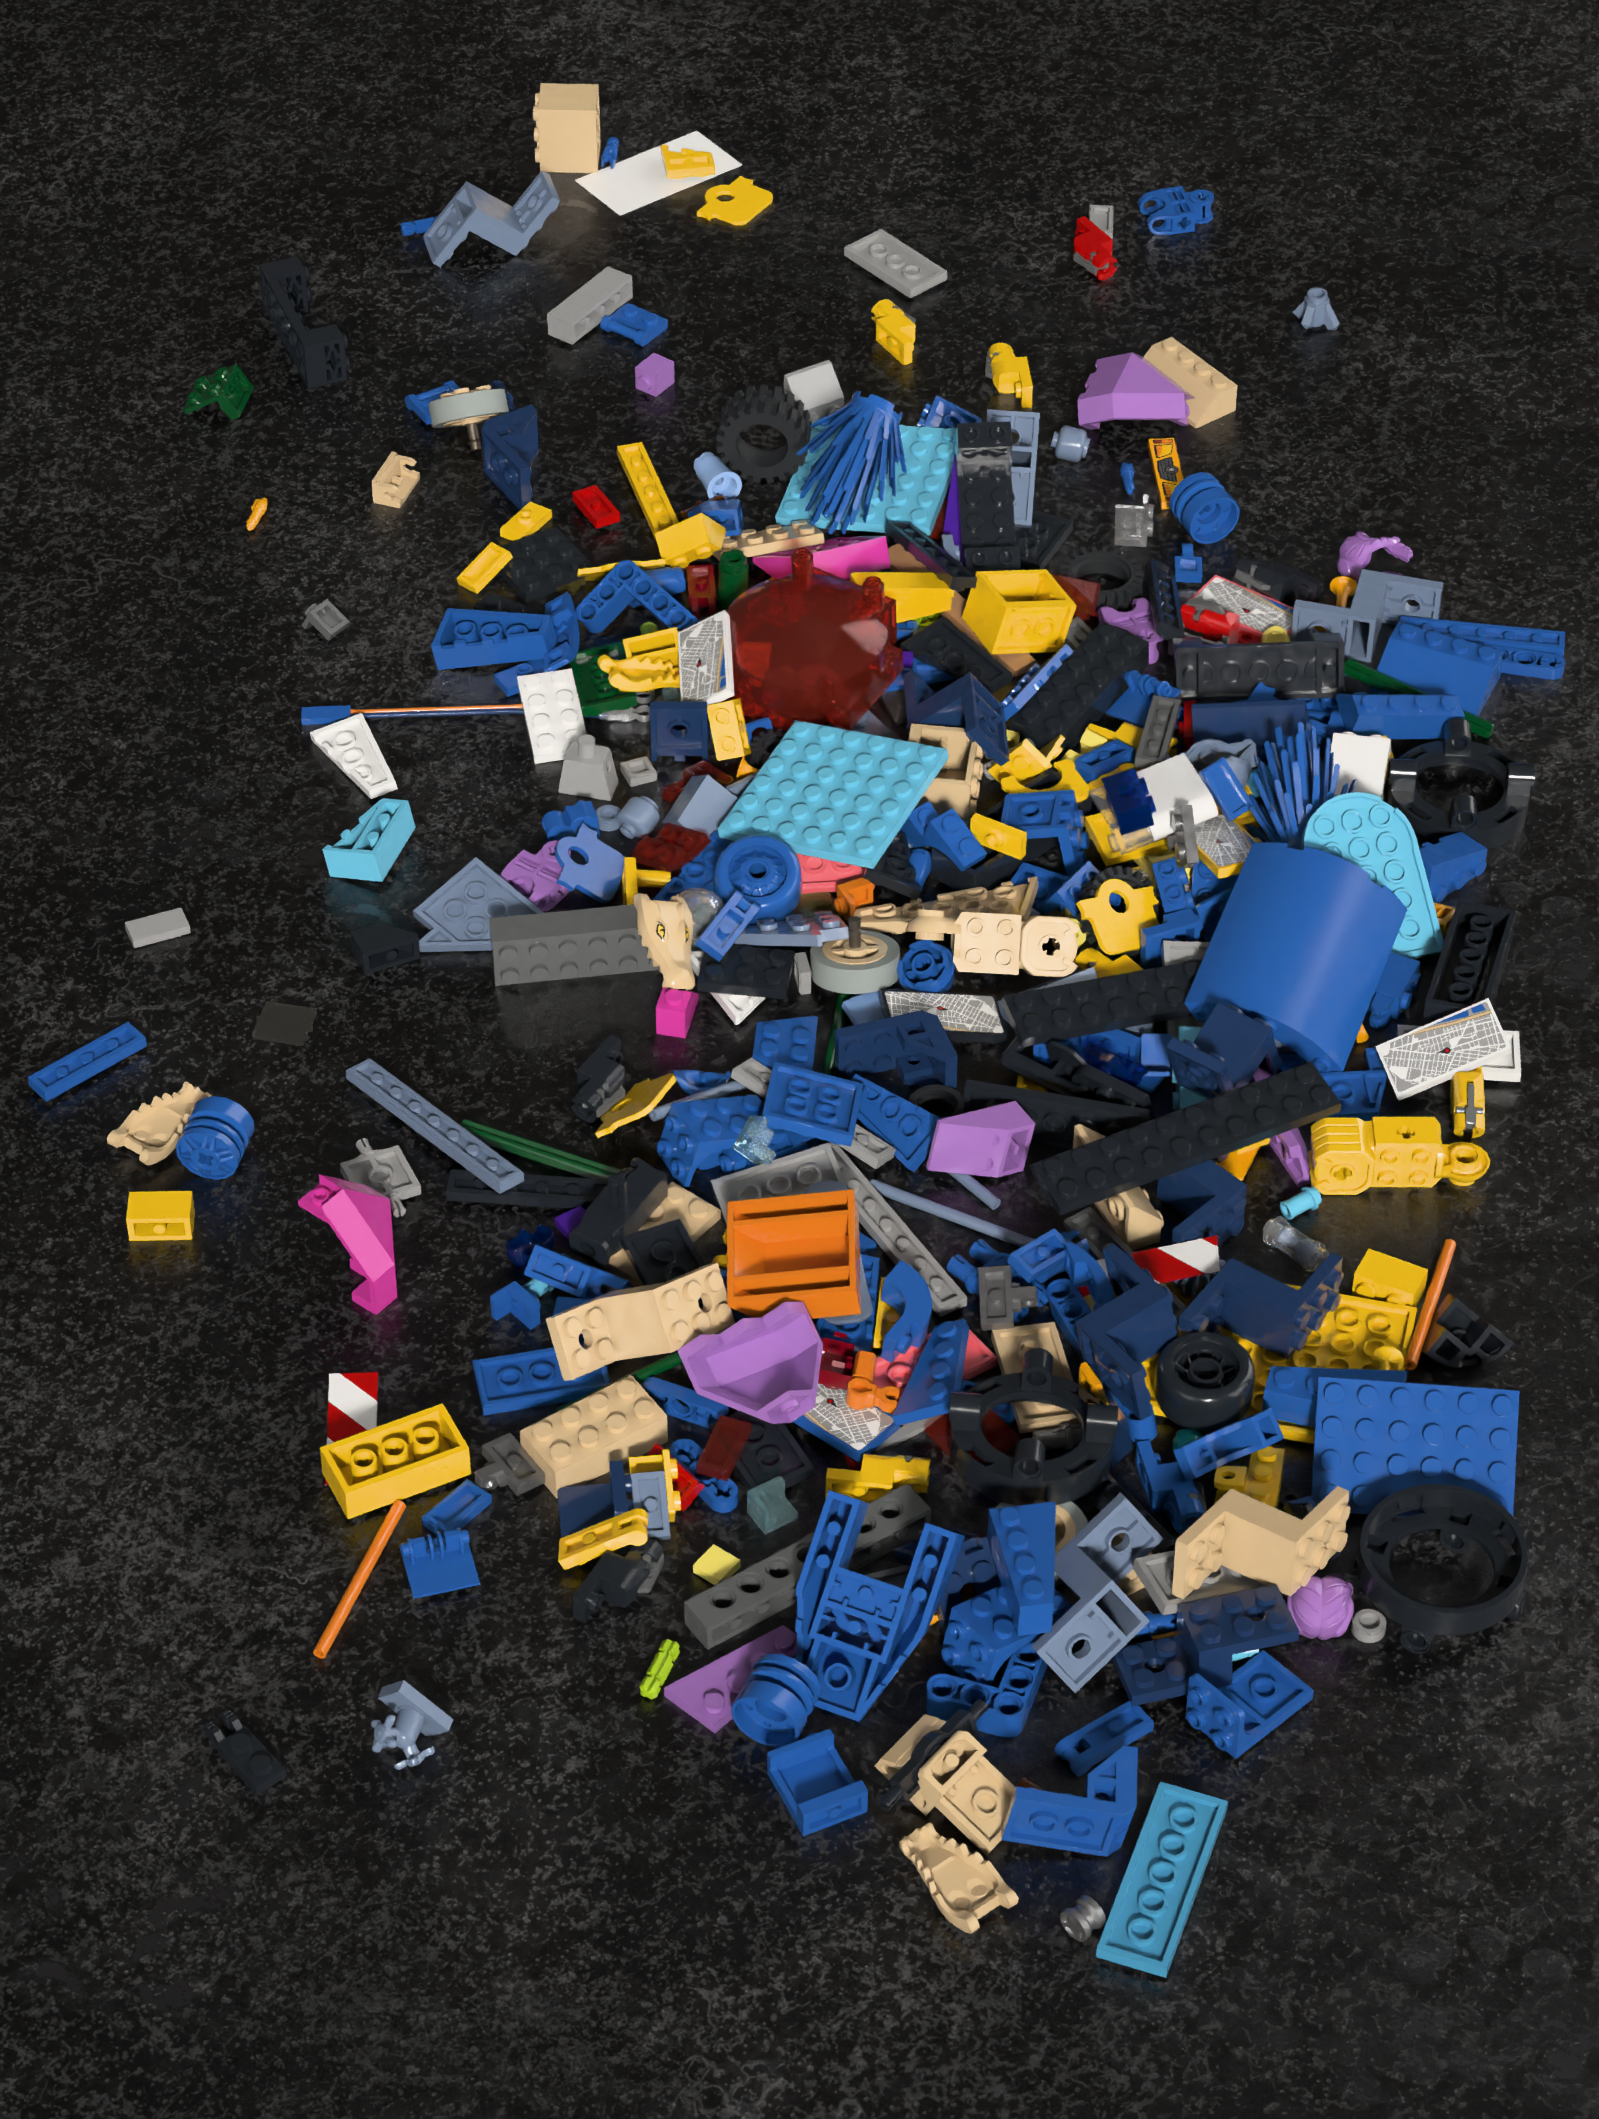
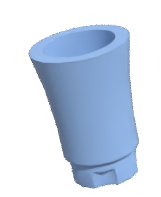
M705 452L695 459L694 469L696 475L705 487L709 499L723 495L725 500H732L739 495L742 488L740 477L731 471L719 457L711 452Z

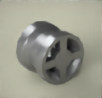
M1082 1895L1077 1899L1075 1907L1067 1908L1060 1914L1061 1924L1066 1932L1079 1942H1084L1091 1936V1930L1099 1929L1106 1923L1105 1913L1100 1905L1087 1895Z

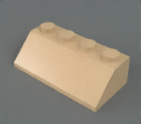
M1173 337L1152 345L1145 354L1144 358L1195 397L1194 399L1186 400L1190 410L1188 423L1195 429L1236 410L1238 385Z
M1081 1124L1075 1125L1073 1149L1105 1136ZM1140 1186L1094 1203L1108 1226L1131 1250L1160 1242L1161 1228L1164 1226L1163 1217L1159 1210L1154 1209L1146 1190L1141 1189Z

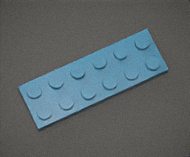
M1159 1782L1097 1946L1096 1957L1164 1978L1167 1977L1227 1812L1228 1801Z

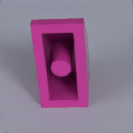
M662 988L656 1005V1034L686 1038L699 1000V994Z

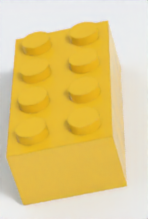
M443 1403L320 1447L322 1473L347 1519L471 1474L469 1447Z

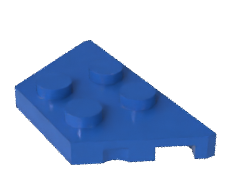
M818 1016L757 1022L752 1058L772 1070L775 1061L813 1071Z

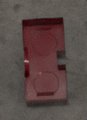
M834 1331L833 1336L846 1339L847 1334ZM822 1337L823 1350L818 1384H822L829 1389L840 1388L847 1390L853 1373L854 1344Z

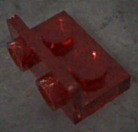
M1051 574L1077 605L1073 618L1080 617L1082 620L1089 621L1090 616L1098 617V611H1095L1101 586L1100 583Z

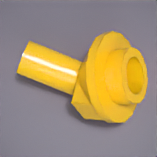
M1389 1345L1377 1347L1371 1359L1372 1367L1377 1370L1401 1371L1405 1362L1401 1352Z

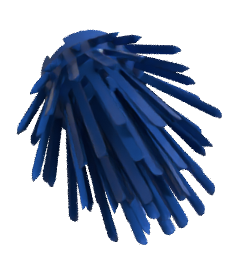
M856 391L849 403L811 424L809 427L812 428L818 425L829 426L809 441L796 454L802 455L808 449L810 450L809 453H815L841 428L828 448L811 467V473L800 489L802 493L799 496L800 499L804 498L815 480H820L805 511H810L826 483L810 524L813 526L818 521L821 513L824 514L826 519L833 513L832 517L834 520L828 534H832L836 530L851 499L852 502L841 530L842 534H845L849 522L850 525L855 523L866 486L868 485L863 505V521L866 523L878 472L880 479L879 500L882 502L884 499L888 462L889 486L892 488L893 496L896 497L895 461L899 463L900 459L902 471L907 473L899 428L903 413L900 411L897 414L893 411L894 404L871 393L866 398L860 396L861 391Z
M1298 722L1295 744L1293 736L1283 735L1281 726L1275 728L1277 747L1275 743L1271 742L1270 748L1269 741L1266 740L1264 742L1278 809L1265 764L1260 761L1259 757L1255 756L1264 788L1257 773H1253V779L1272 822L1263 806H1260L1256 798L1249 794V798L1254 807L1250 806V811L1267 837L1258 827L1245 826L1262 843L1270 841L1288 843V848L1301 850V839L1308 820L1321 805L1334 798L1340 765L1335 764L1334 766V752L1330 753L1331 741L1330 738H1327L1325 742L1324 771L1320 773V746L1317 747L1316 727L1312 726L1311 741H1309L1308 731L1304 732L1303 723ZM1357 779L1352 781L1348 793H1353ZM1348 783L1343 786L1340 795L1347 793Z

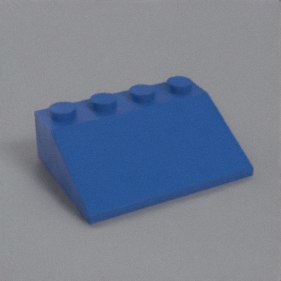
M1398 622L1388 640L1377 671L1428 694L1458 695L1462 709L1479 716L1500 678L1504 651ZM1370 686L1368 694H1379L1381 690Z

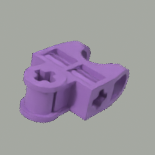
M1143 597L1134 599L1132 601V611L1119 612L1109 606L1098 609L1099 624L1105 622L1148 641L1149 664H1153L1158 660L1159 652L1156 649L1157 642L1164 641V639L1154 629L1151 603Z
M559 840L546 843L535 855L522 850L500 874V877L519 893L529 895V901L544 913L554 908L570 892L566 887L556 883L562 869L554 854L555 846Z

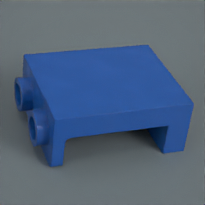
M831 1729L820 1733H812L804 1739L788 1745H780L768 1752L767 1774L803 1836L867 1812L868 1790L862 1780L855 1782L834 1747V1734Z

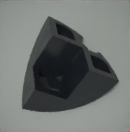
M1448 1293L1433 1315L1422 1350L1426 1355L1439 1363L1461 1368V1366L1484 1365L1492 1362L1506 1353L1514 1343L1492 1324L1477 1316L1456 1297Z

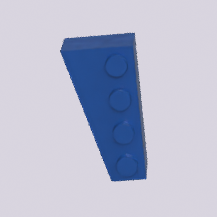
M1271 1366L1264 1389L1262 1411L1272 1408L1277 1420L1315 1428L1318 1377L1406 1383L1407 1371Z

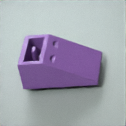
M1016 1101L937 1120L926 1168L929 1171L997 1178L1021 1172L1024 1170L1035 1122Z

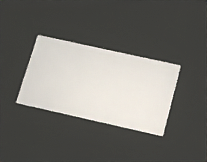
M695 131L662 145H669V151L681 153L682 148L712 153L715 175L667 179L660 145L616 163L613 169L610 168L611 166L598 170V173L593 172L575 181L618 215H623L740 167L742 164L701 133Z

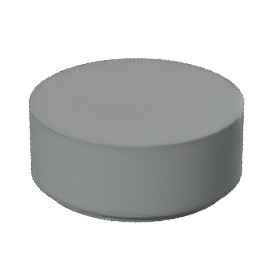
M1362 1609L1354 1614L1351 1631L1358 1640L1365 1643H1374L1384 1637L1387 1622L1384 1615L1379 1611Z

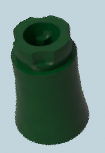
M732 549L731 551L723 552L720 557L716 604L720 609L727 612H741L746 610L742 608V599L751 593L749 565L747 563V556L743 554V551Z

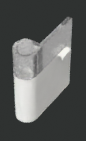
M1185 753L1089 791L1090 797L1110 828L1111 834L1107 836L1113 852L1118 850L1120 855L1175 834L1172 830L1171 818L1175 814L1174 811L1182 805H1192L1195 825L1218 816V810L1210 791Z

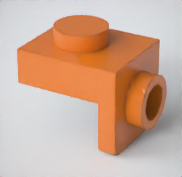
M861 877L837 885V898L834 900L837 913L843 915L849 923V918L853 917L856 909L872 905L874 884Z

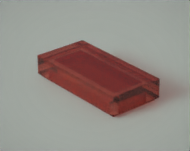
M720 1415L696 1465L697 1473L728 1481L752 1431L751 1423Z

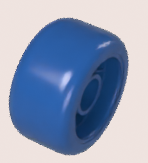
M763 835L743 837L725 848L720 854L714 869V891L721 910L738 890L744 894L743 898L751 904L755 902L761 907L748 925L757 924L756 920L774 918V922L786 919V916H789L797 907L802 893L801 866L791 848L778 839Z

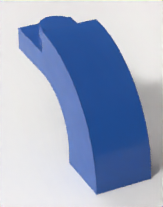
M902 1260L898 1262L884 1279L881 1301L894 1308L900 1316L899 1320L884 1337L881 1358L890 1363H893L900 1353L904 1355L911 1345L918 1349L921 1348L927 1336L932 1312V1297L928 1285L914 1268Z
M1269 1408L1194 1439L1184 1446L1173 1450L1185 1480L1189 1481L1235 1459L1264 1449L1284 1439V1436L1272 1408Z

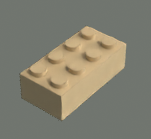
M632 1375L520 1430L521 1446L544 1471V1484L556 1498H558V1489L562 1487L582 1486L610 1472L609 1461L623 1460V1464L629 1462V1457H639L649 1452L656 1443L662 1445L668 1442L667 1415Z

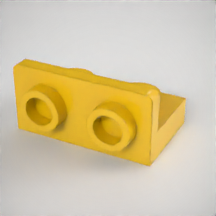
M738 698L707 705V714L717 760H727L751 754L741 699Z

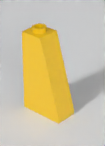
M850 573V618L860 633L951 610V598H954V590L950 589L944 581L939 580L934 573Z

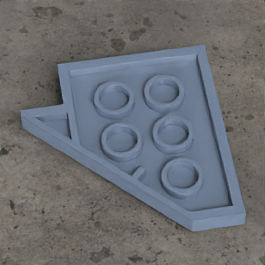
M477 857L413 910L414 917L430 930L419 940L420 952L491 951L489 918L544 913Z
M832 911L815 912V917L803 918L802 914L786 916V921L774 922V918L756 920L757 924L748 925L733 945L823 946L822 942L849 939L848 926L837 914H832Z

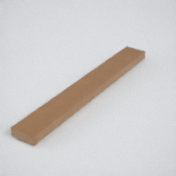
M899 543L888 548L891 566L889 570L891 572L933 573L927 570L923 563L917 561L910 552L905 551L904 547ZM954 590V598H951V610L941 612V615L960 631L967 633V636L1008 669L1012 673V677L1015 678L1027 672L1036 663V660L1028 653L990 654L962 619L967 600Z

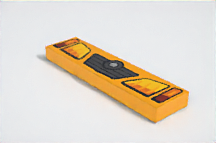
M1174 438L1148 439V450L1161 509H1170L1171 494L1174 488L1183 480Z

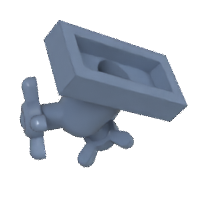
M404 1680L383 1686L378 1699L396 1712L398 1716L395 1720V1715H388L384 1724L378 1719L372 1720L371 1725L375 1729L372 1750L380 1752L381 1749L387 1747L403 1749L407 1758L394 1764L397 1770H401L406 1766L419 1765L424 1761L425 1757L435 1752L433 1746L422 1751L418 1750L415 1742L420 1732L427 1737L448 1732L454 1719Z

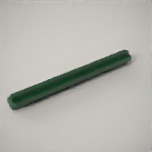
M1348 659L1344 664V674L1378 690L1389 691V694H1428L1353 659ZM1463 710L1464 719L1469 722L1471 732L1484 738H1490L1494 731V724Z
M464 1119L460 1124L488 1146L585 1178L608 1180L611 1174L616 1176L621 1171V1169L468 1119Z

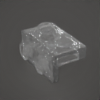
M1143 494L1142 506L1115 504L1114 545L1146 547L1147 536L1152 537L1153 504H1149V494Z

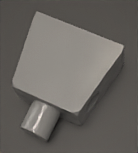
M582 735L578 738V742H572L563 761L558 791L564 794L611 801L618 785L611 749L595 745V738L592 735Z

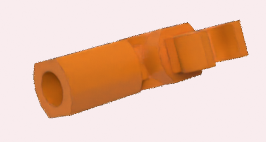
M860 1350L855 1356L852 1379L847 1386V1405L856 1410L865 1409L866 1407L873 1409V1406L886 1413H894L900 1389L894 1386L877 1388V1385L872 1384L877 1357L874 1353Z

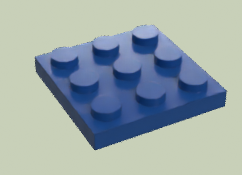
M774 1061L760 1124L773 1129L798 1133L804 1137H814L833 1144L851 1147L863 1084Z

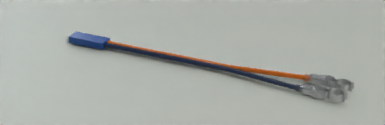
M655 690L648 693L635 692L637 702L640 704H647L651 700H655ZM640 694L650 695L645 698L638 697ZM522 703L512 705L361 710L351 709V705L302 707L301 721L302 725L333 724L360 713L367 719L524 714ZM642 705L636 709L630 707L626 710H613L604 712L599 716L586 717L600 718L606 721H619L621 723H630L633 719L647 722L650 721V714L643 716L638 713H650V706Z

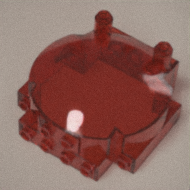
M798 548L791 556L792 573L781 579L766 580L742 593L726 611L730 615L734 696L722 702L740 698L744 715L757 720L769 717L772 726L785 732L789 730L795 720L823 725L825 721H828L836 726L851 730L903 671V650L893 646L897 641L896 600L885 596L884 583L879 577L870 576L860 586L814 567L813 554L810 550Z

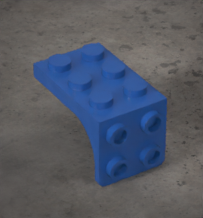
M758 1094L672 1103L669 1114L665 1119V1126L657 1144V1152L678 1184L685 1188L690 1186L697 1167L713 1153L730 1148L782 1143L785 1133L782 1129H773L760 1124L764 1103Z
M1000 1585L952 1607L941 1656L945 1664L951 1667L961 1678L992 1686L993 1679L1002 1664L1017 1650L1037 1641L1044 1633L1017 1636L1003 1588ZM1055 1588L1052 1626L1072 1607Z
M1262 1650L1232 1673V1685L1215 1688L1198 1673L1190 1676L1185 1718L1193 1728L1201 1730L1211 1738L1220 1750L1226 1751L1237 1759L1313 1699L1314 1690Z

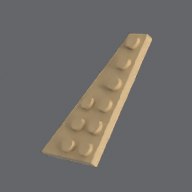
M1038 877L1027 878V884L1013 886L1012 881L1001 883L1000 887L989 891L984 887H976L936 895L937 900L922 903L921 898L917 900L911 899L910 903L902 907H896L894 904L889 903L856 909L853 916L861 918V930L878 933L890 932L891 934L909 932L905 931L908 923L917 916L918 909L944 911V917H956L959 911L1022 915L1021 921H1025L1030 916L1039 888Z

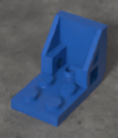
M1124 1745L1087 1775L1084 1784V1797L1074 1796L1069 1793L1042 1791L1032 1787L1023 1788L1016 1786L1002 1827V1840L1104 1857L1121 1848L1137 1806L1138 1748Z

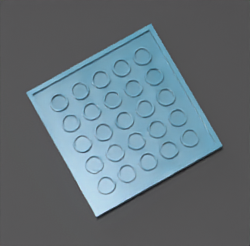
M818 425L812 428L810 441L829 425ZM899 425L907 473L902 471L900 459L899 463L895 461L896 497L892 495V488L889 486L888 462L883 501L879 500L880 479L878 472L866 523L863 521V505L868 485L866 486L855 523L850 525L849 522L847 530L886 533V521L911 522L924 534L931 536L951 482L956 429ZM841 428L815 453H809L810 450L808 449L803 466H799L798 471L792 475L775 516L776 524L790 526L791 522L796 520H807V523H811V518L826 483L810 511H805L820 480H815L806 496L802 499L799 498L802 493L800 489L811 473V467L828 448ZM852 499L836 530H842ZM821 513L814 526L816 528L829 529L834 520L832 517L833 513H831L828 519L824 518V514Z
M795 720L719 826V837L736 841L753 835L769 836L780 840L797 854L874 869L949 758L946 748Z

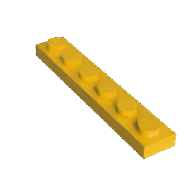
M638 442L617 446V456L654 537L655 533L679 523L643 443Z

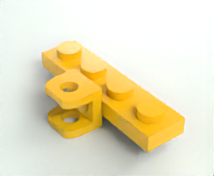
M1268 1446L1251 1453L1248 1472L1247 1467L1242 1466L1217 1467L1214 1487L1218 1490L1216 1491L1214 1504L1230 1489H1233L1277 1509L1285 1465V1449ZM1226 1476H1231V1477H1233V1478H1232V1479H1225L1224 1477H1226Z

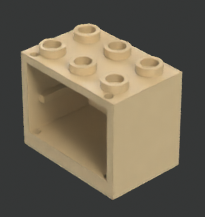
M541 83L540 93H535V106L533 107V120L536 121L534 141L537 142L535 162H540V172L598 173L601 150L599 84Z
M911 723L908 742L946 748L949 756L914 809L929 801L939 815L953 808L962 821L970 819L977 810V800H973V798L979 799L980 782L978 780H982L983 763L978 758H983L982 748L976 742L969 740L964 728Z

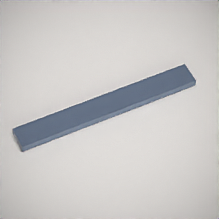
M369 1058L346 1070L347 1080L499 1194L524 1181V1172Z

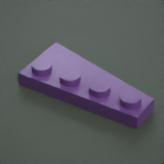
M782 1625L664 1687V1696L712 1732L716 1733L732 1719L731 1707L740 1690L746 1684V1679L758 1658L766 1654H782L795 1659V1655H797V1635Z

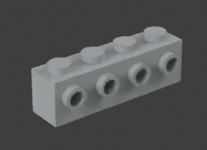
M609 266L547 313L548 335L573 345L597 326L605 315H611L633 297L632 276Z

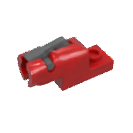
M1086 216L1077 218L1073 260L1085 267L1086 270L1099 280L1110 278L1117 270L1113 263L1117 262L1112 256L1113 239Z
M1188 597L1187 602L1181 607L1184 627L1203 633L1204 639L1217 643V641L1222 642L1223 636L1229 637V644L1261 643L1262 637L1239 631L1240 615L1224 610L1221 604Z

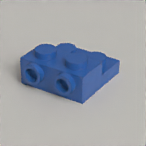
M936 395L932 404L926 403L916 427L928 426L931 428L956 429L957 423H981L982 418Z
M1175 857L1152 864L1165 914L1187 908H1196L1191 891L1186 892L1184 885L1188 884L1189 880L1184 866L1179 868Z
M1191 908L1163 915V924L1142 929L1140 967L1144 970L1162 967L1161 946L1163 941L1200 942V932L1203 929V925L1199 915H1195Z

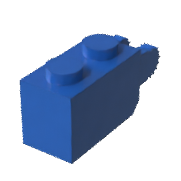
M1115 739L1077 757L1074 763L1075 770H1077L1088 785L1101 775L1118 768L1121 764L1132 763L1135 765V749Z
M1390 952L1368 1007V1011L1372 1012L1369 1023L1374 1029L1384 1028L1390 1018L1397 1020L1401 1011L1408 1009L1412 999V991L1417 992L1422 981V975L1418 974L1420 961Z

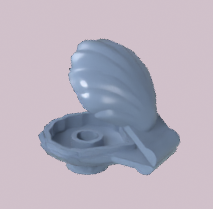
M1208 738L1194 743L1185 753L1197 773L1224 757L1243 788H1245L1249 780L1251 768L1257 766L1255 758L1257 756L1256 744L1251 739L1228 744L1221 740Z

